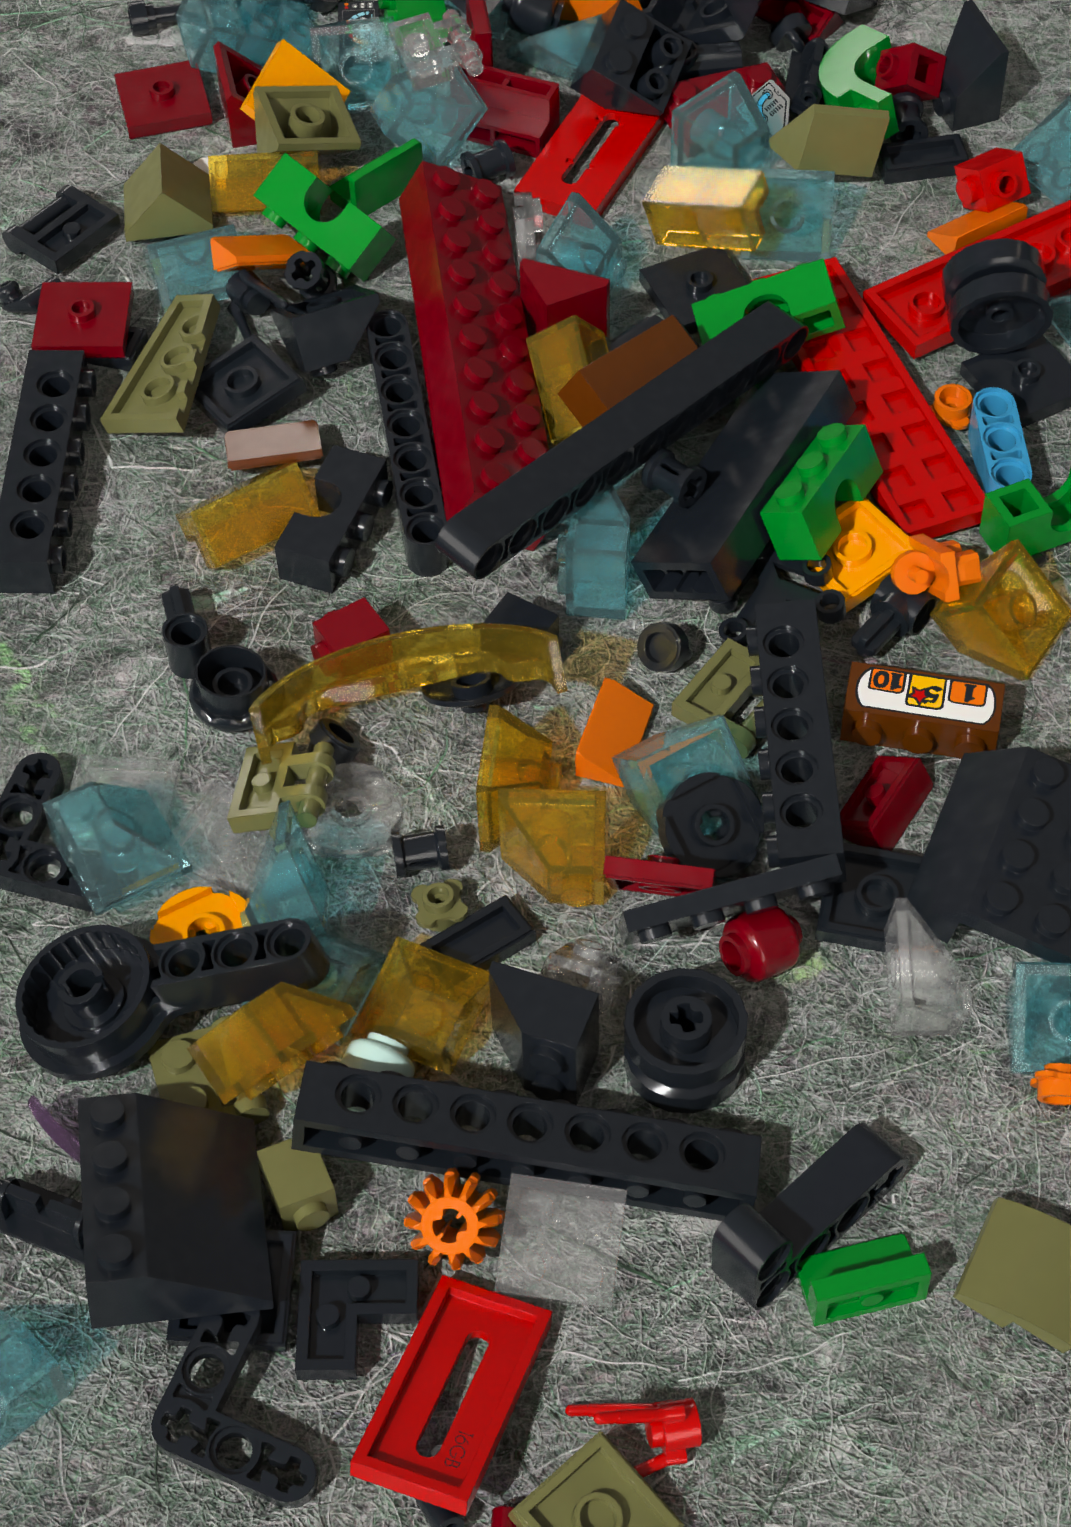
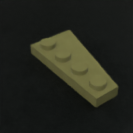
M214 294L175 296L100 418L107 433H184L221 309Z

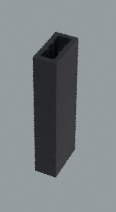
M840 370L771 373L749 390L697 465L703 468L707 474V481L700 498L692 506H687L686 508H681L672 501L631 561L650 599L730 601L770 540L760 512L823 426L833 423L846 425L857 408Z

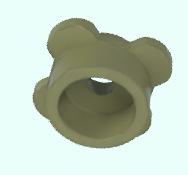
M447 879L443 883L438 882L429 886L424 884L416 886L411 892V899L418 905L419 910L415 916L416 923L422 928L442 932L455 923L463 921L468 915V907L461 902L460 895L464 890L462 883L457 879Z

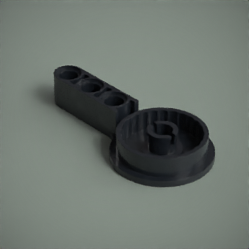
M288 918L155 945L146 939L115 926L92 925L78 928L58 937L44 947L23 973L15 999L21 1040L34 1062L41 1069L55 1077L73 1081H86L106 1077L128 1067L141 1058L158 1041L169 1023L176 1017L188 1012L314 988L328 975L330 960L308 924L298 918Z

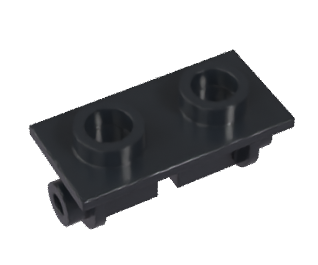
M813 38L805 45L802 53L793 50L791 53L784 93L790 98L789 111L797 115L803 113L813 104L825 105L818 73L822 58L828 51L829 46L822 38Z
M8 1177L6 1180L0 1179V1233L85 1265L82 1203L15 1177Z

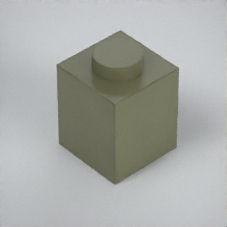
M292 1138L256 1151L263 1182L284 1231H311L324 1225L329 1218L339 1215L335 1188L320 1153L291 1149Z

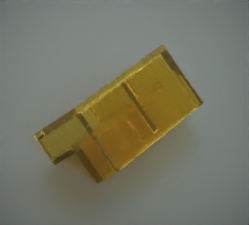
M319 151L208 156L212 212L263 211L266 205L253 195L284 153H287L322 181L321 155Z
M664 165L642 200V204L657 245L755 251L766 233L759 210L770 192L762 170Z
M576 315L526 338L550 440L554 445H558L582 428L581 424L557 393L578 370L609 353L604 332Z
M297 462L278 465L175 514L187 541L196 542L208 569L224 565L279 538L294 512L312 517H321Z

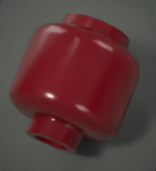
M779 907L754 915H747L746 911L733 916L725 923L722 937L719 941L721 959L733 975L740 976L748 982H762L789 970L798 962L801 952L800 943L803 938L802 930L798 921Z

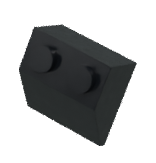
M492 961L489 968L492 1028L524 1090L531 1091L542 1100L562 1099L577 1105L599 1053V993Z

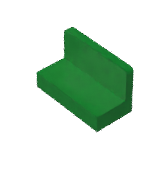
M413 138L398 148L394 147L329 186L333 190L330 193V200L342 209L350 202L368 216L401 196L423 160L422 143Z
M896 1234L810 1255L798 1265L802 1270L798 1273L797 1278L815 1327L927 1299L932 1273L925 1254L913 1255L904 1234Z

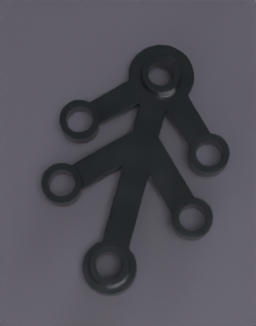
M770 539L730 601L708 600L711 610L715 613H729L737 607V595L753 574L757 576L759 585L738 616L728 618L720 624L718 631L721 644L727 638H730L745 647L748 646L746 626L756 625L754 605L815 598L817 617L820 621L827 624L841 621L846 615L845 598L841 592L829 589L818 594L779 579L775 569L777 567L804 576L805 581L809 585L823 586L829 583L833 577L830 557L825 554L822 560H779ZM815 567L824 568L822 571L819 572L811 571ZM828 604L838 605L833 609H824ZM732 632H741L739 636L728 637Z

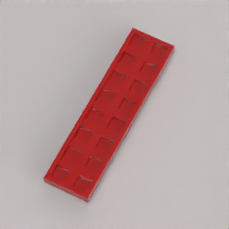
M837 258L825 259L824 262L836 293L845 328L805 341L799 352L792 358L799 372L840 370L857 407L846 425H866L883 473L870 492L883 514L908 536L924 534L934 538L980 524L985 499L983 490ZM781 271V272L774 273V274H771V275L763 276V277H760V278H767V277H770V276H773V275H776V274H779V273H782V272H785V271Z

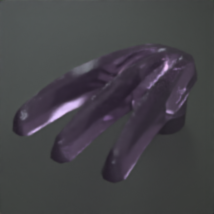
M35 1095L31 1096L27 1101L28 1107L38 1123L62 1150L80 1164L78 1138L57 1123L44 1104Z

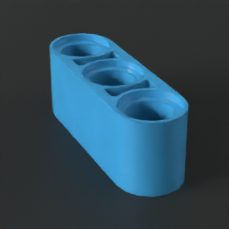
M996 387L980 390L973 398L968 429V439L979 486L985 494L1028 478L1032 481V468L1013 395L1004 389Z

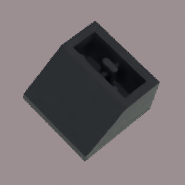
M618 0L599 17L570 88L605 109L660 116L664 113L692 42L627 1Z

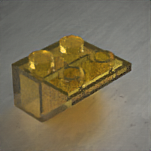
M281 981L242 1006L189 1046L187 1050L224 1105L243 1092L251 1101L278 1081L305 1065L306 1060L310 1061L315 1058L309 1049L310 1047L317 1056L342 1039L344 1035L338 1027L357 1013L350 1004Z

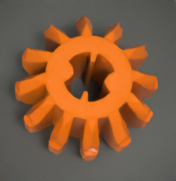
M449 1168L444 1176V1183L435 1175L430 1174L423 1180L425 1192L413 1191L409 1196L408 1203L416 1211L407 1214L404 1218V1226L412 1230L421 1231L413 1238L411 1246L412 1249L418 1250L429 1245L433 1249L428 1256V1263L430 1265H437L442 1256L446 1254L448 1255L451 1269L453 1271L460 1270L464 1264L465 1255L470 1261L479 1264L486 1256L484 1246H497L501 1235L493 1227L503 1222L505 1213L498 1208L488 1207L498 1196L495 1188L487 1189L481 1194L475 1189L481 1178L478 1173L473 1172L465 1184H461L460 1174L456 1168ZM448 1209L459 1211L456 1216L457 1219L462 1215L466 1219L460 1229L450 1226L453 1221L452 1219L447 1222L443 1219Z

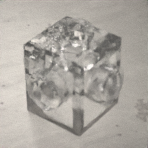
M576 939L575 943L569 942L555 952L550 953L543 964L540 974L547 978L599 993V1015L605 1012L607 1008L613 1009L623 986V977L617 976L621 958L606 954V946L588 939ZM582 975L591 978L589 984L583 980Z

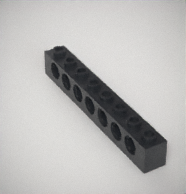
M306 1060L293 1119L291 1149L445 1175L449 1168H456L461 1178L468 1179L475 1172L481 1176L480 1181L723 1221L738 1205L748 1203L752 1207L754 1206L757 1198L762 1136L745 1134L735 1128L714 1129L690 1125L683 1120L675 1118L660 1120L636 1116L621 1109L601 1110L577 1106L562 1099L547 1101L523 1097L508 1090L487 1091L463 1087L449 1080L434 1082L405 1077L395 1071L374 1072L350 1068L343 1063L335 1061L320 1063ZM360 1107L366 1111L354 1112L347 1108ZM415 1116L421 1118L422 1121L414 1122L404 1117ZM462 1126H473L478 1128L479 1131H468L463 1129ZM528 1135L535 1138L536 1140L527 1141L520 1138L519 1136ZM575 1145H586L593 1150H582ZM632 1154H641L648 1157L650 1160H641L634 1157ZM695 1163L702 1165L707 1170L696 1169L692 1167L690 1164Z

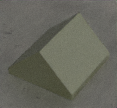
M337 85L255 86L253 97L257 156H283L284 153L288 155L342 154L360 149L362 142Z
M813 104L769 138L770 148L797 172L872 177L890 120L889 111Z
M159 143L124 183L126 242L214 232L210 175Z

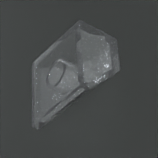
M895 898L884 928L890 1035H957L964 1022V1017H971L972 994L970 985L961 984L960 966L907 898Z

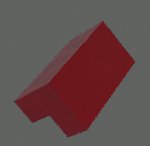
M462 59L459 60L450 74L451 97L441 112V128L444 135L491 147L495 140L503 139L510 147L511 152L537 158L560 126L559 83Z

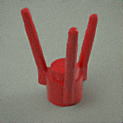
M692 1397L654 1403L570 1404L565 1408L566 1415L571 1417H594L593 1420L597 1424L644 1423L650 1448L661 1447L663 1453L634 1466L635 1470L643 1478L667 1466L687 1463L686 1449L700 1447L702 1443L699 1413Z

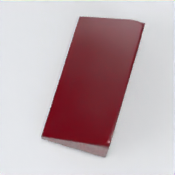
M764 0L756 14V17L774 26L789 14L803 13L812 25V32L804 41L805 43H808L813 38L825 40L838 30L843 23L839 13L805 0Z
M877 756L840 812L842 836L844 839L856 845L889 851L893 850L933 787V782L920 758Z

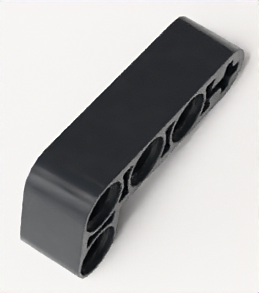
M861 1122L855 1125L761 1212L755 1210L750 1204L743 1203L738 1205L723 1219L715 1231L712 1240L711 1269L713 1273L755 1310L766 1307L798 1277V1273L802 1270L798 1265L810 1255L825 1252L898 1183L908 1167L909 1159L866 1123Z

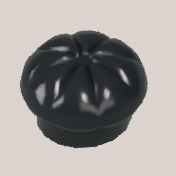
M223 645L209 650L200 657L195 666V677L189 689V702L196 716L205 725L222 732H240L255 728L269 718L277 706L280 685L273 670L264 663L259 654L250 648L239 645Z

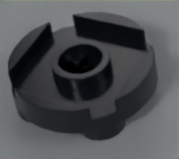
M704 772L686 778L675 785L669 791L665 801L659 805L656 811V820L660 842L668 857L679 859L680 865L715 869L718 879L740 872L754 860L759 850H756L759 844L760 833H764L765 820L759 800L746 784L738 779L732 780L727 776L719 775L721 773ZM705 812L710 818L719 816L722 821V825L716 829L719 837L717 840H713L710 835H704L701 831L702 815Z

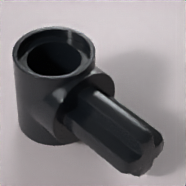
M889 574L880 583L873 595L870 604L872 616L852 636L851 645L857 649V654L861 657H872L893 636L902 637L907 633L912 636L917 635L924 629L936 608L937 598L926 591L919 594L902 592L893 584L891 574Z
M178 584L169 586V590L162 593L161 596L166 621L162 626V635L171 671L178 677L193 679L195 677V666L200 657L212 649L206 621L202 616L195 613L189 589L179 588Z

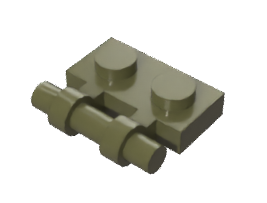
M295 741L246 748L227 816L233 833L281 828L284 826L286 815L289 812H297L296 822L300 826L305 828L314 827L318 816H321L326 809L328 793L325 787L326 784L332 781L336 769V762L333 758L334 747L327 742H318L315 744L313 752L300 754ZM306 779L305 784L294 785L295 781Z

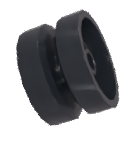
M1009 238L992 239L967 246L951 257L943 268L941 283L944 300L948 305L947 318L950 334L958 346L969 352L986 355L1008 353L1028 346L1041 338L1052 323L1053 308L1050 293L1046 287L1047 277L1044 262L1038 249L1025 241Z
M675 968L654 974L636 988L626 1005L624 1068L631 1086L647 1103L668 1112L693 1114L718 1106L734 1093L744 1075L748 1013L740 994L723 978L702 969Z

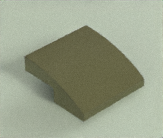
M1001 1197L996 1198L991 1205L953 1297L1001 1328L1014 1322L1062 1353L1071 1350V1225L1026 1205Z

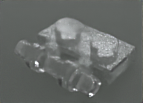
M449 9L443 14V20L434 23L429 12L388 24L390 39L414 91L454 80V67L456 66L466 69L467 73L473 77L483 72L484 66L481 62L483 54L478 43L470 39L471 29L467 20L459 16L458 11ZM449 42L451 45L444 46L443 43Z

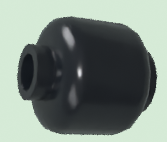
M504 0L501 11L508 13L507 24L511 30L537 39H543L548 35L549 31L556 32L565 1Z

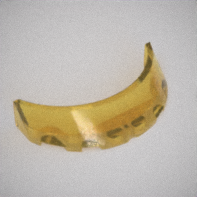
M454 624L386 635L318 658L274 683L249 708L262 765L272 763L270 755L272 746L277 742L299 734L304 729L306 720L319 711L474 673L496 672L500 673L507 680L514 682L545 680L552 684L557 694L567 692L557 635L535 628L509 624Z

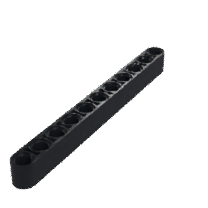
M770 301L762 304L455 514L447 521L438 534L436 549L475 579L486 577L641 467L656 450L669 447L790 361L805 343L809 331L808 326Z

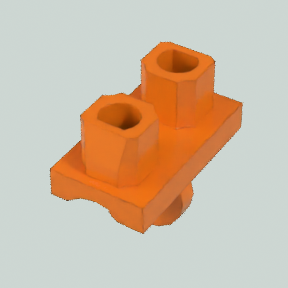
M924 534L909 536L910 546L914 550L901 553L891 566V579L899 590L907 594H919L927 591L944 602L960 600L959 586L981 582L980 561L976 551L972 549L962 551L960 543L955 540L939 543Z

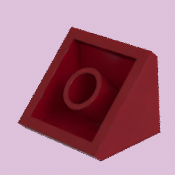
M218 41L213 46L219 92L232 147L256 145L255 120L241 111L240 107L263 67Z
M522 258L520 262V294L529 343L548 372L579 362L583 350L593 339L599 336H606L610 339V279Z

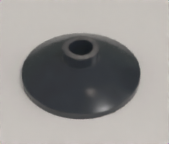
M476 658L450 664L433 672L423 681L421 690L423 698L431 704L461 708L465 713H478L488 709L492 701L514 690L521 682L522 674L519 665L513 661L502 658Z

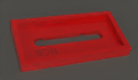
M581 95L515 187L514 203L593 228L665 123V119L662 114L657 116L605 109L584 95ZM608 120L618 121L619 125L615 126L592 159L589 169L586 168L577 182L572 184L563 182L603 123Z
M442 1275L350 1461V1476L467 1516L550 1330L553 1311ZM473 1338H481L488 1343V1347L440 1451L432 1457H424L417 1452V1444L421 1441L453 1373V1368L457 1364L467 1342Z

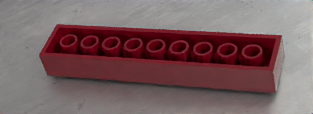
M422 160L399 197L445 515L446 521H448L465 507L549 451L502 188L490 180L478 179L457 172L448 166H438ZM544 536L525 549L534 551Z

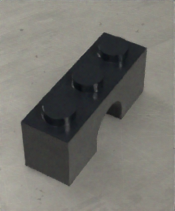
M333 445L314 478L318 510L330 514L312 517L294 512L274 546L279 579L333 594L341 577H347L350 574L356 550L361 542L365 543L369 540L374 526V518L380 508L387 507L393 491V482L388 480L386 459Z

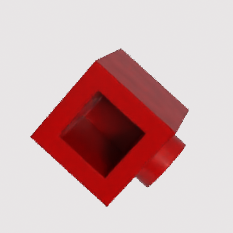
M996 147L954 166L957 178L956 192L963 208L989 213L1031 194L1022 151Z

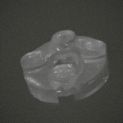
M531 192L513 193L514 205L522 206L513 208L519 284L520 262L522 258L545 263L542 242L535 243V232H543L542 204H540V198H532Z
M364 763L336 765L334 777L325 787L328 793L325 812L318 816L314 827L305 828L301 826L302 833L310 843V849L318 856L343 860L362 859L369 856L380 857L387 854L392 849L390 831L399 830L400 832L404 820L403 799L400 788L394 781L392 785L389 780L383 777L382 771L372 765ZM350 804L357 805L358 811L362 812L360 815L351 818L338 814L346 812L347 805Z

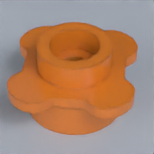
M946 384L935 391L934 402L930 405V408L942 425L952 427L955 430H963L969 426V416L974 396L962 385Z
M1050 1063L1044 1065V1070L1035 1072V1078L1030 1079V1086L1037 1088V1100L1039 1102L1051 1105H1071V1064Z

